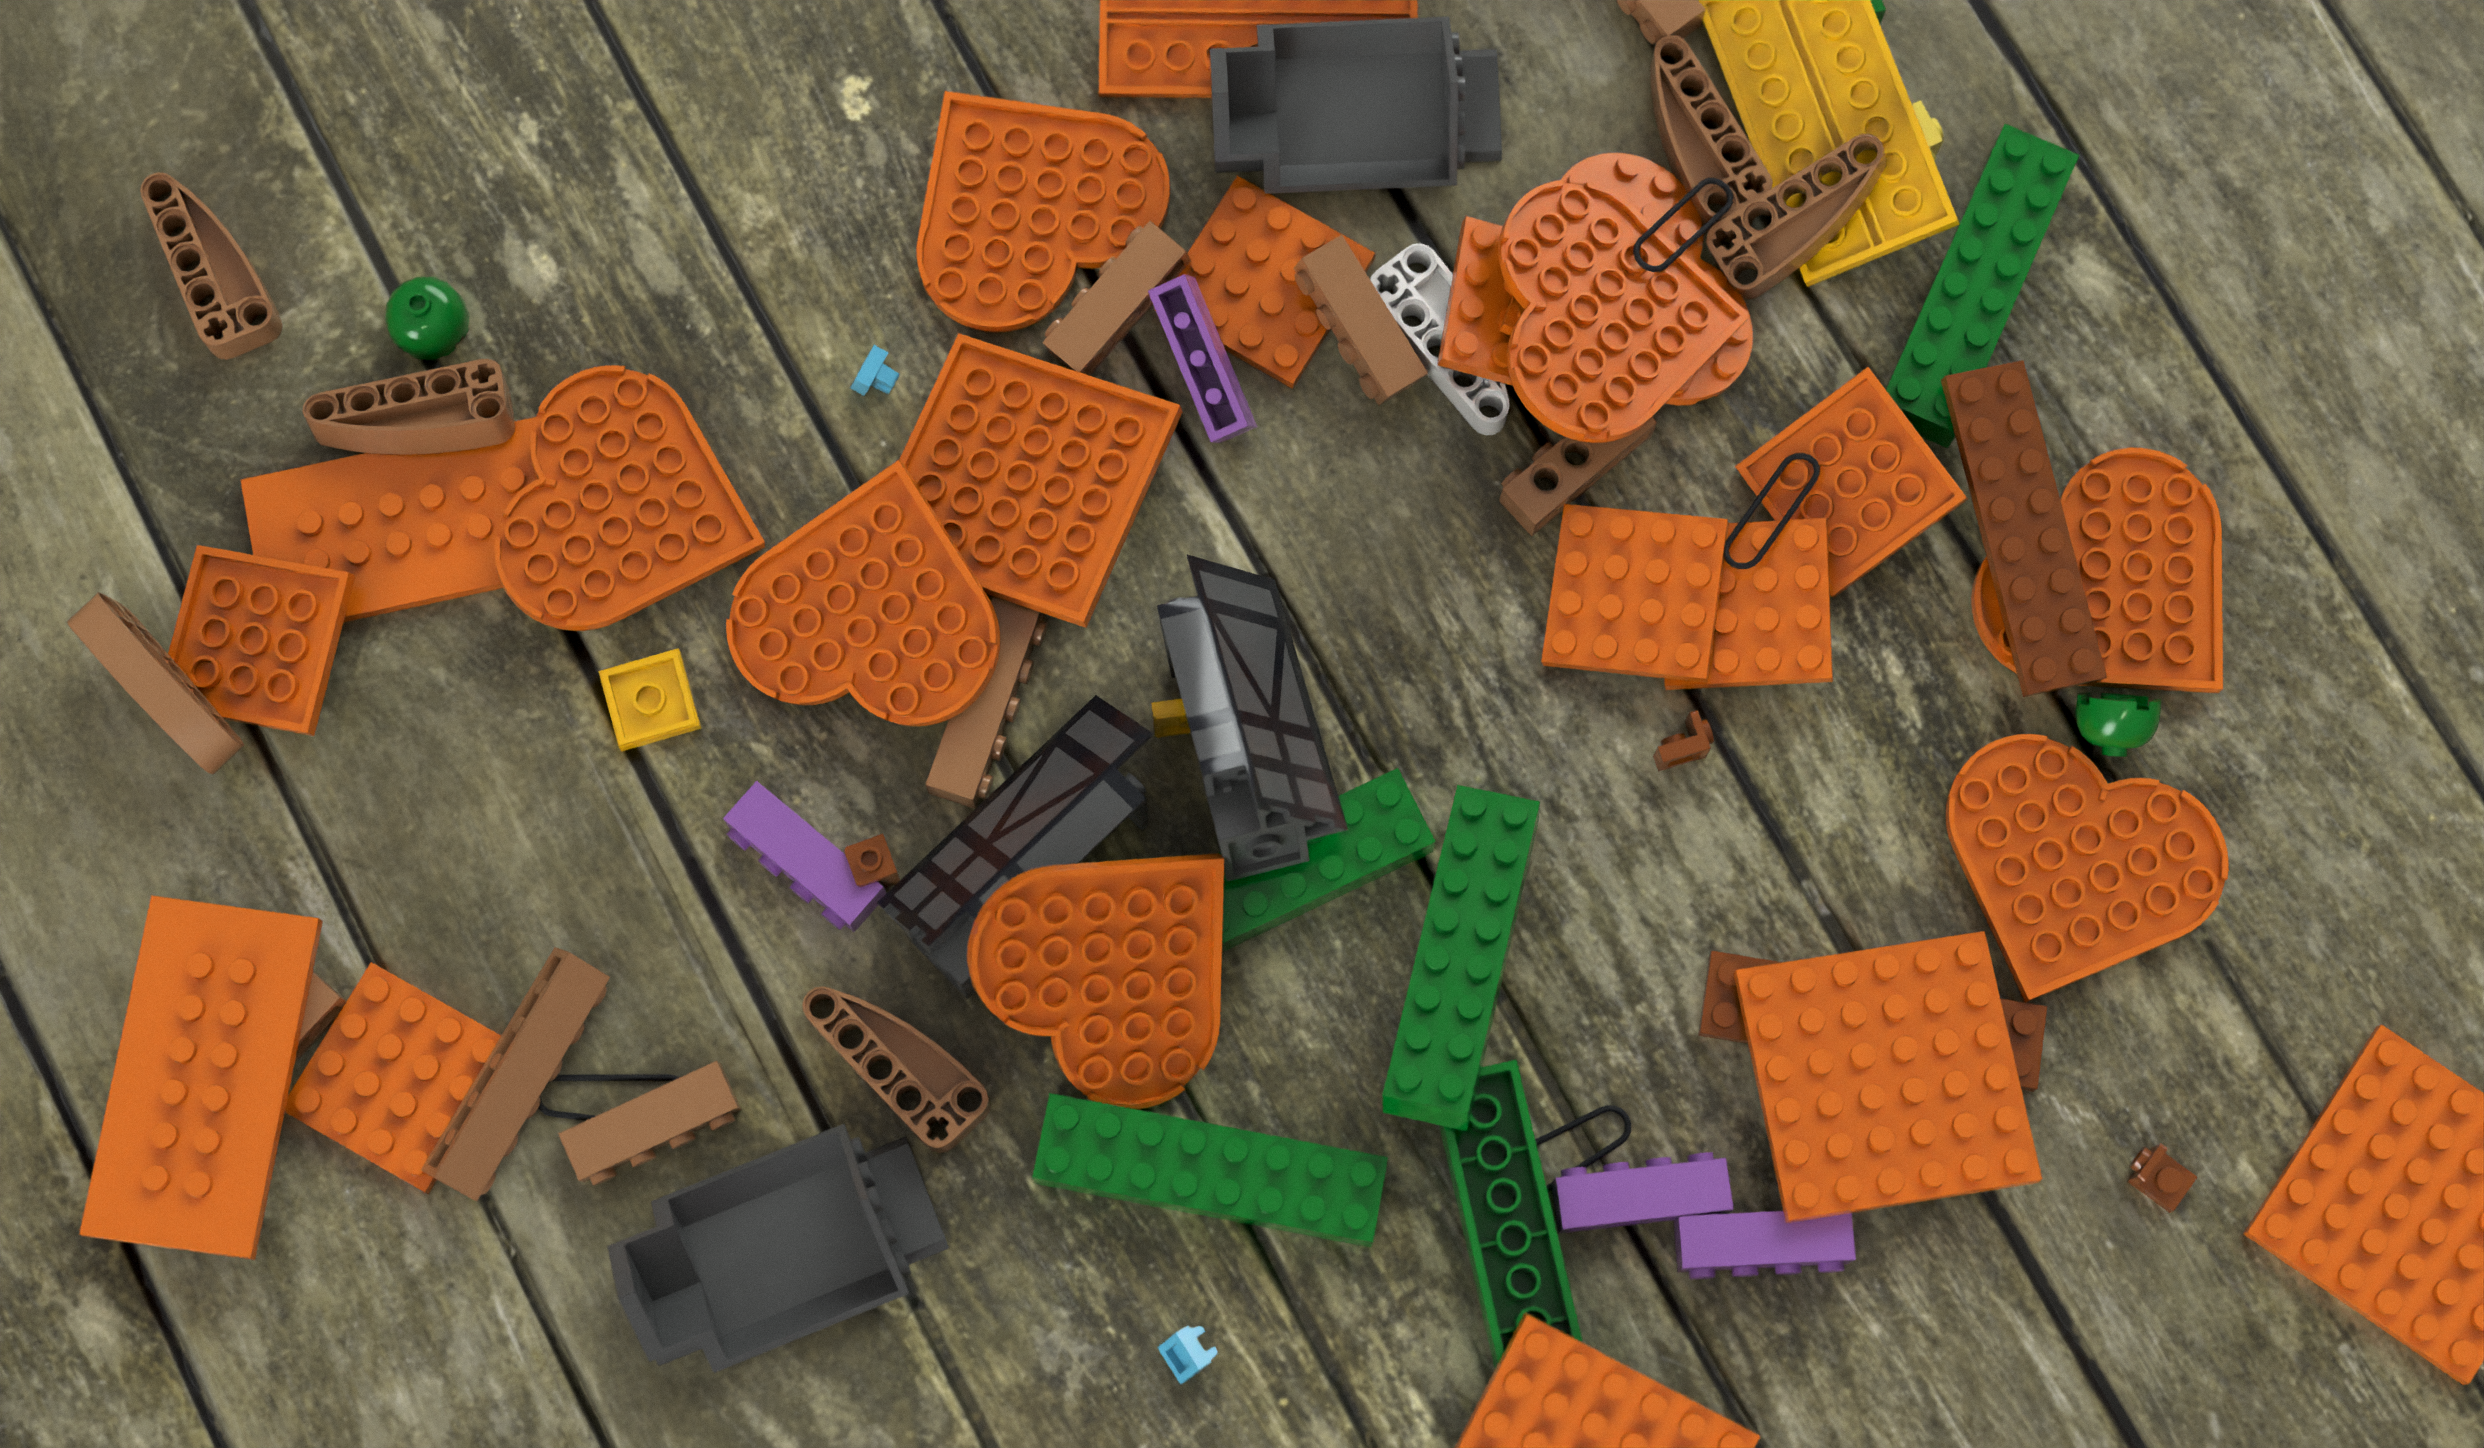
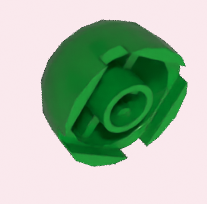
M416 277L403 282L392 292L386 303L385 323L391 339L402 351L409 353L411 357L418 360H436L450 355L456 349L455 345L460 342L462 336L465 338L469 330V313L463 298L450 284L435 277Z
M2090 692L2077 693V725L2081 735L2089 743L2102 747V755L2126 757L2128 749L2144 746L2156 733L2160 720L2161 699H2154L2148 705L2149 697L2101 693V698H2091Z

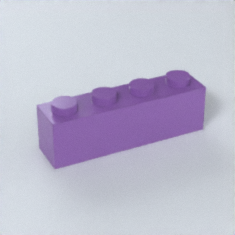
M1184 274L1148 290L1210 441L1222 443L1256 428L1257 424L1195 277Z
M758 781L750 787L723 818L730 828L726 835L745 851L749 846L754 848L762 855L758 862L775 877L781 872L793 881L789 888L806 903L809 904L814 899L822 905L825 910L821 915L839 930L846 925L851 931L855 932L878 906L877 902L886 894L884 886L878 881L858 887L846 855Z
M1713 1152L1688 1155V1162L1672 1164L1671 1157H1661L1646 1160V1167L1629 1169L1628 1162H1618L1603 1165L1604 1172L1587 1174L1586 1167L1561 1170V1177H1556L1551 1182L1558 1234L1672 1221L1678 1216L1728 1214L1734 1208L1726 1158L1714 1159Z
M1783 1211L1678 1216L1674 1220L1677 1271L1689 1272V1279L1715 1278V1271L1732 1270V1277L1758 1276V1268H1775V1275L1800 1274L1801 1266L1818 1265L1819 1273L1845 1271L1844 1264H1849L1856 1260L1852 1213L1786 1223Z

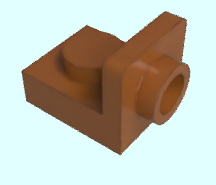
M1698 710L1689 712L1685 719V725L1690 737L1686 738L1684 733H1680L1661 740L1662 745L1657 747L1653 755L1658 772L1706 758L1711 749L1710 744L1714 743V738L1707 719L1701 721Z
M883 833L845 847L844 852L858 887L882 880L885 888H888L900 881Z
M2162 1143L2152 1147L2150 1150L2143 1147L2129 1166L2134 1170V1173L2127 1182L2171 1213L2176 1209L2198 1177L2167 1155L2165 1152L2168 1148Z

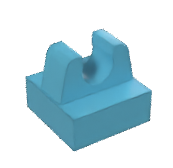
M873 345L850 388L863 396L870 386L889 394L900 374L883 364L888 352Z
M1188 1325L1174 1333L1157 1347L1180 1384L1191 1379L1208 1366L1218 1353L1215 1346L1204 1351L1197 1340L1205 1332L1202 1326L1190 1328Z

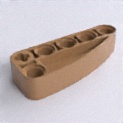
M1674 35L1660 39L1655 46L1652 56L1650 79L1655 120L1662 146L1673 175L1684 185L1687 193L1706 178L1720 179L1729 186L1733 194V204L1717 221L1719 222L1772 189V178L1688 43L1683 38ZM1664 56H1672L1676 58L1679 63L1668 64L1664 62L1661 58ZM1692 88L1698 92L1699 96L1689 97L1682 92V89ZM1706 120L1717 123L1719 128L1715 130L1708 129L1702 122ZM1733 153L1740 161L1729 162L1725 160L1722 154ZM1707 184L1691 198L1701 217L1702 226L1716 214L1709 209L1708 205L1714 203L1724 207L1727 203L1726 192L1718 185Z
M1871 134L1855 136L1717 222L1709 229L1706 243L1710 253L1731 287L1741 294L1743 299L1757 298L1786 279L1820 251L1853 217L1871 193L1886 167L1884 148L1876 136ZM1864 150H1872L1877 153L1876 159L1869 164H1861L1856 161L1858 154ZM1829 172H1838L1842 175L1841 180L1833 186L1823 185L1821 180ZM1801 193L1807 196L1805 203L1798 208H1791L1786 205L1788 198L1793 194ZM1760 215H1767L1772 218L1770 225L1765 229L1756 230L1751 227L1753 220ZM1727 238L1734 246L1726 250L1724 246H1721L1720 241ZM1752 269L1758 272L1756 279L1748 285H1742L1737 282L1739 274L1744 270Z
M158 172L146 177L141 185V197L196 331L211 353L219 359H231L277 339L282 331V319L256 269L225 226L202 201L170 175ZM171 192L168 199L157 202L160 195ZM186 226L182 234L175 237L171 236L176 228ZM197 260L200 261L197 268L192 271H185L189 263ZM214 295V299L210 304L199 306L204 297ZM260 314H267L263 323L252 325L255 317ZM223 332L224 337L220 339L219 334Z
M479 359L321 392L308 398L302 410L311 432L319 444L347 451L373 454L412 455L469 450L504 443L512 437L515 431L511 393L500 365L491 359Z
M98 592L67 621L72 631L118 683L206 772L212 775L215 774L244 747L243 741L140 620L124 605Z
M816 987L804 997L802 1004L803 1012L811 1025L932 1152L944 1153L950 1151L989 1114L991 1102L985 1087L960 1062L910 1024L880 1007L831 988ZM828 999L834 1002L835 1008L829 1017L820 1019L813 1015L814 1006L820 1000ZM849 1030H860L864 1036L860 1046L855 1049L844 1048L841 1042L844 1034ZM879 1060H887L892 1063L891 1074L882 1080L873 1079L870 1075L873 1064ZM910 1090L919 1092L921 1094V1103L916 1109L906 1111L899 1107V1100L903 1093ZM967 1092H977L982 1096L980 1107L973 1112H966L959 1108L960 1098ZM936 1122L940 1126L945 1122L948 1123L945 1128L948 1136L942 1141L938 1137L934 1140L930 1139L933 1135L930 1127Z

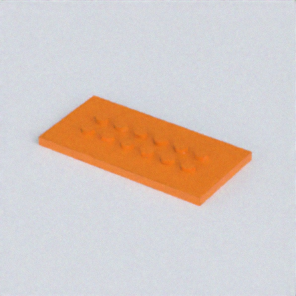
M1100 0L1099 97L1212 98L1210 49L1257 47V25L1418 18V0Z
M536 417L514 421L515 431L512 437L498 445L433 454L397 455L363 453L241 479L253 555L346 571L355 575L344 622L502 589L503 586L497 573L494 558V538L506 506L520 490L538 479L533 468L530 453V432Z
M151 895L79 1235L255 1260L323 924L320 918Z

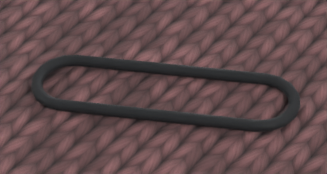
M1706 178L1699 182L1636 241L1633 254L1639 266L1651 272H1661L1670 266L1730 209L1733 204V194L1729 186L1716 178ZM1707 184H1715L1723 188L1727 195L1725 206L1663 264L1652 266L1643 261L1639 253L1642 243Z
M1795 453L1782 461L1726 540L1724 559L1731 567L1749 569L1761 561L1816 483L1820 475V466L1815 458L1805 453ZM1796 459L1809 461L1814 468L1812 478L1757 556L1747 563H1738L1731 559L1729 548L1786 466Z

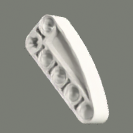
M1421 243L1412 244L1377 269L1370 280L1428 372L1427 375L1473 429L1483 435H1494L1504 427L1510 407L1506 385L1437 365L1439 357L1429 353L1428 348L1437 345L1441 346L1453 274L1428 245ZM1418 262L1425 265L1428 270L1423 273H1415L1408 266ZM1380 288H1382L1385 292L1381 294L1379 292ZM1406 316H1415L1421 320L1422 324L1417 327H1411L1406 325L1402 319ZM1464 375L1472 379L1474 384L1469 387H1461L1455 383L1454 378ZM1490 405L1495 407L1500 414L1489 418L1484 416L1479 409Z

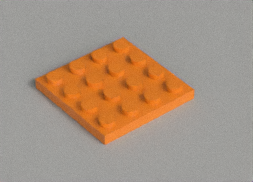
M1237 175L1187 254L1191 262L1178 277L1184 274L1195 277L1223 346L1228 353L1293 389L1330 331L1319 321L1316 314L1318 307L1311 296L1305 295L1295 281L1296 272L1293 268L1301 258L1343 234L1272 194H1264L1263 189ZM1343 235L1364 271L1367 272L1375 259V252Z
M1466 216L1460 230L1437 365L1513 386L1507 365V349L1510 336L1499 331L1512 298V293L1503 278L1498 257L1499 237L1503 226Z
M1869 367L1865 368L1735 466L1756 496H1758L1779 465L1788 456L1795 453H1805L1817 460L1820 466V475L1790 520L1827 519L1829 587L1832 598L1839 595L1968 500ZM1804 459L1791 461L1761 501L1774 520L1783 519L1812 478L1814 468L1809 461Z
M1564 504L1541 660L1543 666L1708 683L1724 564V548L1729 527L1728 519Z
M1826 518L1789 520L1761 561L1749 569L1731 567L1724 559L1708 683L1664 678L1666 690L1833 682ZM1781 520L1747 522L1729 548L1731 559L1738 563L1752 561ZM1729 523L1727 539L1738 523Z
M197 545L168 654L225 720L314 736L355 575L346 571Z
M371 962L289 1093L285 1113L429 1194L437 1179L421 1171L501 1035Z

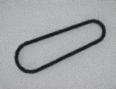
M670 1074L557 1075L551 1082L674 1081L680 1077ZM542 1100L538 1107L545 1115L557 1118L587 1121L597 1116L549 1110L544 1106Z
M1606 1105L1535 1140L1538 1146L1602 1113L1609 1111L1619 1114L1625 1123L1623 1135L1576 1166L1588 1167L1628 1139L1631 1133V1121L1623 1109L1617 1106ZM1550 1183L1546 1186L1548 1192L1552 1190Z

